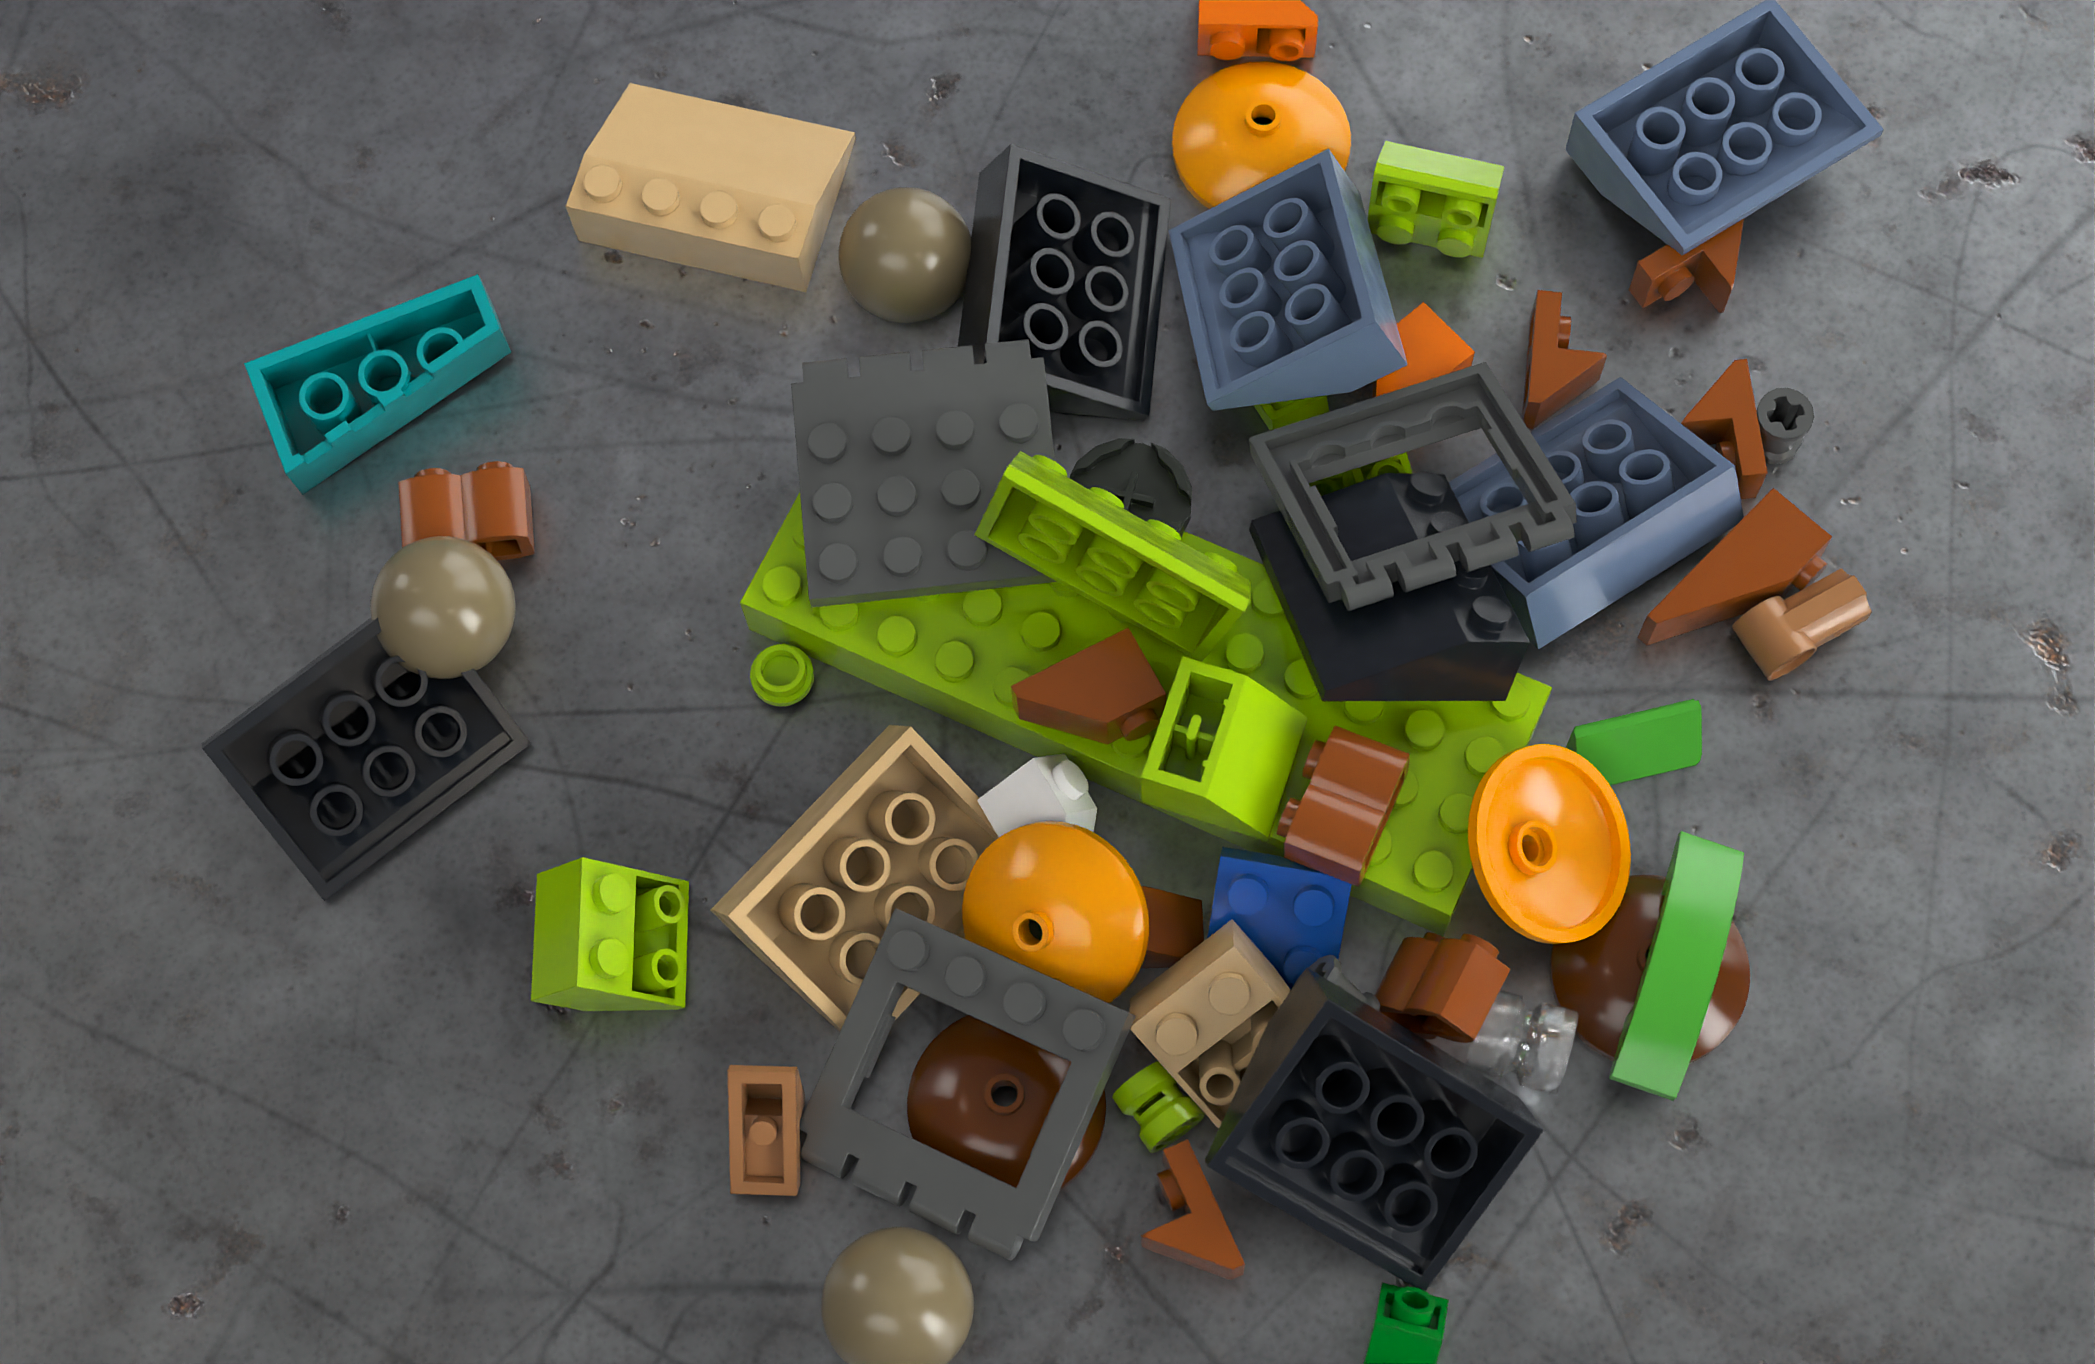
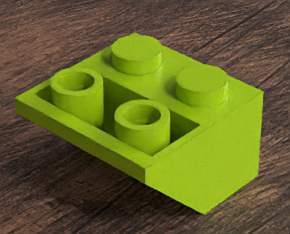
M1385 141L1373 175L1367 216L1371 234L1378 235L1382 240L1392 244H1407L1411 242L1434 247L1452 257L1471 255L1483 258L1505 166Z
M1182 656L1141 775V802L1268 841L1308 717L1247 675Z
M584 857L538 873L536 881L531 1001L581 1011L678 1010L685 1008L689 881Z

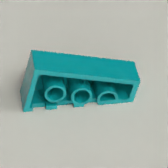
M479 274L246 362L244 365L285 474L303 495L512 352L492 301Z

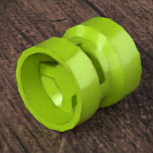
M1159 1061L1150 1064L1122 1084L1112 1096L1122 1113L1133 1116L1140 1125L1139 1137L1151 1153L1157 1152L1181 1138L1205 1116V1113L1190 1096L1182 1094L1177 1087V1081Z

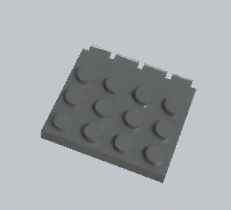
M1029 339L985 344L987 363L974 364L972 345L922 350L924 370L916 371L911 369L910 352L859 357L860 376L849 377L847 358L802 363L803 382L791 383L808 594L811 608L1057 582L974 535L1004 472L1020 451L1031 457L1042 455L1055 461L1044 357L1031 359Z

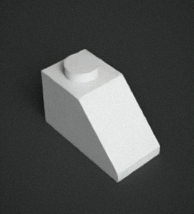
M1065 754L1032 758L977 800L998 837L1018 827L1041 821L1066 822L1094 832L1097 807L1087 792L1089 789L1087 779L1081 769L1075 763L1068 760Z

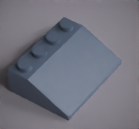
M1765 0L1575 112L1565 150L1601 195L1683 256L1882 135L1884 129L1777 1Z
M1329 148L1169 230L1206 403L1212 411L1353 392L1408 365L1360 192Z
M1619 377L1531 431V434L1576 503L1577 523H1573L1574 538L1532 552L1526 549L1522 541H1518V556L1492 564L1491 567L1529 641L1539 650L1736 526L1744 518L1735 465L1631 384ZM1497 453L1449 482L1469 523L1528 504Z

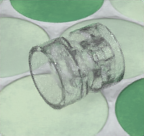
M1500 990L1474 1042L1469 1043L1465 1064L1484 1076L1498 1080L1503 1078L1508 1072L1516 1074L1519 1086L1556 1096L1560 1089L1572 1049L1578 1022V1011L1546 1002H1541L1534 1009L1526 1007L1523 996Z

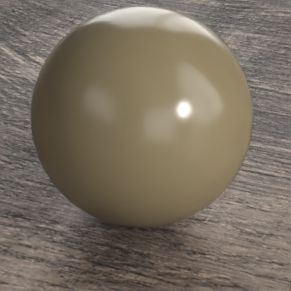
M912 187L888 189L867 199L859 205L848 219L840 238L838 250L841 276L852 297L869 313L881 319L898 323L928 320L949 309L965 291L966 275L971 253V235L960 213L940 196L927 190Z
M428 537L406 545L385 563L376 577L370 599L371 621L377 618L379 620L381 632L376 636L381 646L389 656H399L405 661L397 662L399 665L416 674H419L417 669L425 671L429 678H457L462 676V672L473 668L477 671L486 666L503 649L510 637L515 620L516 603L514 591L504 568L484 548L457 537Z
M908 1227L881 1228L859 1237L839 1254L828 1271L821 1296V1315L826 1335L833 1349L847 1364H948L963 1346L971 1328L974 1314V1296L971 1280L956 1253L937 1237L925 1231Z

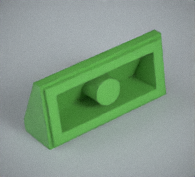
M1690 699L1575 726L1566 748L1581 755L1594 765L1609 785L1695 766L1700 762L1702 756V708L1699 700Z

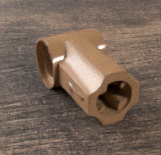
M1841 568L1784 600L1781 596H1774L1759 603L1743 614L1733 624L1732 629L1767 680L1772 681L1786 675L1807 661L1817 651V647L1866 621L1871 615L1872 610L1867 601V593L1854 575L1847 574Z

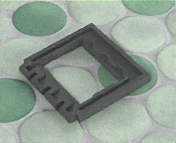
M1486 362L1249 437L1251 456L1328 602L1331 603L1342 599L1348 611L1393 597L1394 592L1391 583L1398 581L1402 590L1406 593L1455 577L1456 568L1454 562L1457 561L1461 562L1466 572H1470L1516 557L1519 553L1518 541H1522L1526 549L1532 552L1574 538L1573 523H1577L1576 503ZM1482 428L1528 504L1351 561L1337 537L1339 536L1338 527L1316 486L1310 487L1309 483Z
M895 908L801 1118L800 1130L807 1133L808 1136L802 1147L800 1157L802 1160L841 1179L847 1176L856 1157L859 1158L852 1176V1184L899 1207L904 1204L913 1185H915L917 1189L911 1200L909 1211L956 1235L963 1231L971 1213L976 1216L970 1227L968 1240L1011 1261L1017 1255L1024 1238L1029 1241H1038L1136 1015ZM904 986L1072 1062L1030 1153L1029 1161L1017 1188L850 1109L864 1077H870L896 1017L892 1016V1013Z

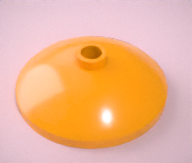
M1267 61L1232 65L1217 71L1200 82L1182 103L1174 122L1172 134V151L1177 172L1188 191L1208 209L1328 148L1346 172L1351 148V132L1346 113L1331 90L1320 80L1301 69ZM1263 117L1271 119L1273 122L1268 125H1258L1253 120Z
M1535 744L1513 750L1499 758L1487 770L1472 800L1468 821V845L1473 871L1490 906L1513 930L1526 938L1545 944L1575 942L1598 932L1610 921L1621 904L1628 884L1631 864L1630 838L1626 819L1621 805L1607 780L1594 765L1581 755L1567 748L1551 744Z
M1041 821L1018 827L996 839L984 850L973 866L966 883L962 904V921L966 940L1107 1003L1117 999L1130 986L1138 974L1145 958L1149 938V916L1145 896L1134 871L1125 858L1109 842L1094 832L1075 824L1058 821ZM1030 919L1035 920L1041 926V940L1036 939L1031 934L1029 929Z

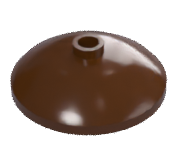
M1629 876L1621 904L1610 921L1602 929L1579 941L1553 944L1551 949V988L1561 1015L1583 1043L1593 1051L1614 1061L1626 1016L1632 1011L1646 964L1645 954L1650 950L1665 896L1661 895L1666 878L1664 876ZM1733 921L1711 1000L1690 1063L1706 1056L1726 1039L1736 1026L1746 1006L1750 987L1749 959L1743 939Z
M967 1015L940 1032L924 1050L916 1064L907 1097V1116L912 1139L1017 1188L1029 1161L1030 1153L1072 1062ZM1001 1086H1010L1017 1091L1018 1096L1013 1104L1003 1107L997 1105L992 1100L994 1091ZM1105 1088L1060 1190L1076 1179L1091 1161L1098 1148L1106 1119Z

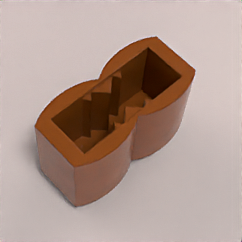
M501 461L483 463L475 471L462 475L451 474V472L445 469L429 468L417 472L412 478L398 482L402 548L420 539L450 536L477 544L493 555L497 561L522 558L535 554L531 491L523 468L513 467L511 464Z
M1334 726L1326 743L1316 739L1310 749L1302 772V777L1311 780L1301 801L1293 797L1289 799L1278 825L1277 835L1285 837L1284 858L1359 887L1404 784L1409 769L1410 754L1338 726Z
M1426 932L1423 938L1406 937L1402 940L1374 996L1380 1002L1379 1012L1423 1039L1432 1040L1438 1036L1454 1042L1472 1043L1477 1037L1510 972V968L1496 959L1499 951L1480 937L1465 933L1462 934L1460 939Z

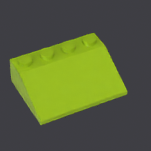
M1022 451L1016 455L1004 472L974 534L1201 662L1241 617L1251 601L1250 580L1238 574V568L1229 559L1214 552H1204L1202 554L1181 542L1180 534L1169 525L1158 520L1149 519L1144 521L1126 511L1123 502L1114 494L1098 487H1092L1090 490L1068 478L1066 470L1060 464L1042 455L1031 457Z

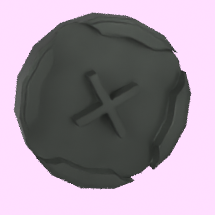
M1118 438L1097 445L1076 462L1070 474L1071 480L1089 490L1092 487H1098L1114 494L1123 502L1126 511L1144 521L1149 519L1161 521L1175 529L1181 537L1191 519L1192 486L1184 466L1166 448L1151 443V446L1144 443H1135V439Z

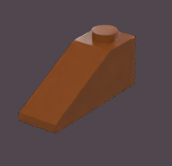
M1772 488L1646 616L1637 638L1648 646L1745 614L1751 608L1771 597L1781 596L1783 598L1794 586L1799 591L1812 585L1827 567L1828 563L1821 556L1832 536L1776 489Z

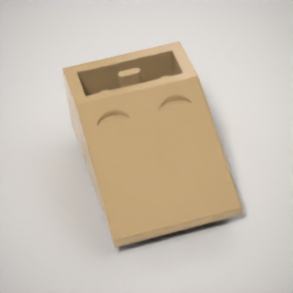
M1232 919L1130 998L1129 1012L1136 1015L1130 1030L1219 1129L1268 1022L1291 990L1275 967Z

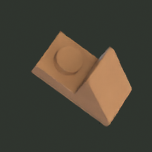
M729 1065L730 1194L798 1195L800 1187V1120L805 1106V1093L797 1067Z

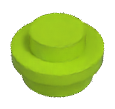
M776 644L761 651L754 659L750 670V680L755 693L764 702L773 706H790L801 701L809 693L814 682V670L809 657L800 648L789 644Z

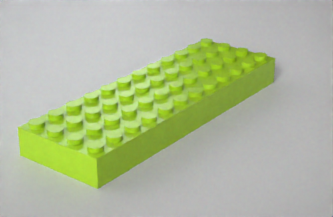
M799 492L740 601L749 630L780 644L796 646L814 659L1036 757L1065 754L1068 760L1075 763L1081 769L1086 779L1253 852L1284 857L1285 837L1277 835L1281 816L1291 797L1302 800L1311 781L1302 777L1303 768L1310 749L1316 739L1326 743L1334 726L1409 753V769L1398 799L1383 829L1367 872L1359 887L1351 885L1350 896L1444 936L1473 871L1468 845V821L1475 791L1484 774L1499 758L1513 750L1529 745L1551 693V686L1517 672L1506 701H1322L1264 565L1184 531L1181 542L1202 554L1204 552H1214L1224 556L1236 565L1238 574L1250 580L1251 601L1245 612L1202 662L1247 675L1308 717L1269 840L1264 841L1141 802V775L1158 726L1139 739L1126 741L1122 737L1110 744H1104L1021 720L1013 708L1012 685L1128 627L1166 692V702L1182 656L1191 658L1190 656L1058 582L811 608L808 594Z

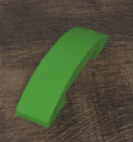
M1683 831L1678 834L1661 895L1665 896L1634 1006L1632 1011L1626 1016L1608 1079L1672 1101L1677 1098L1707 1013L1725 951L1738 896L1744 852Z

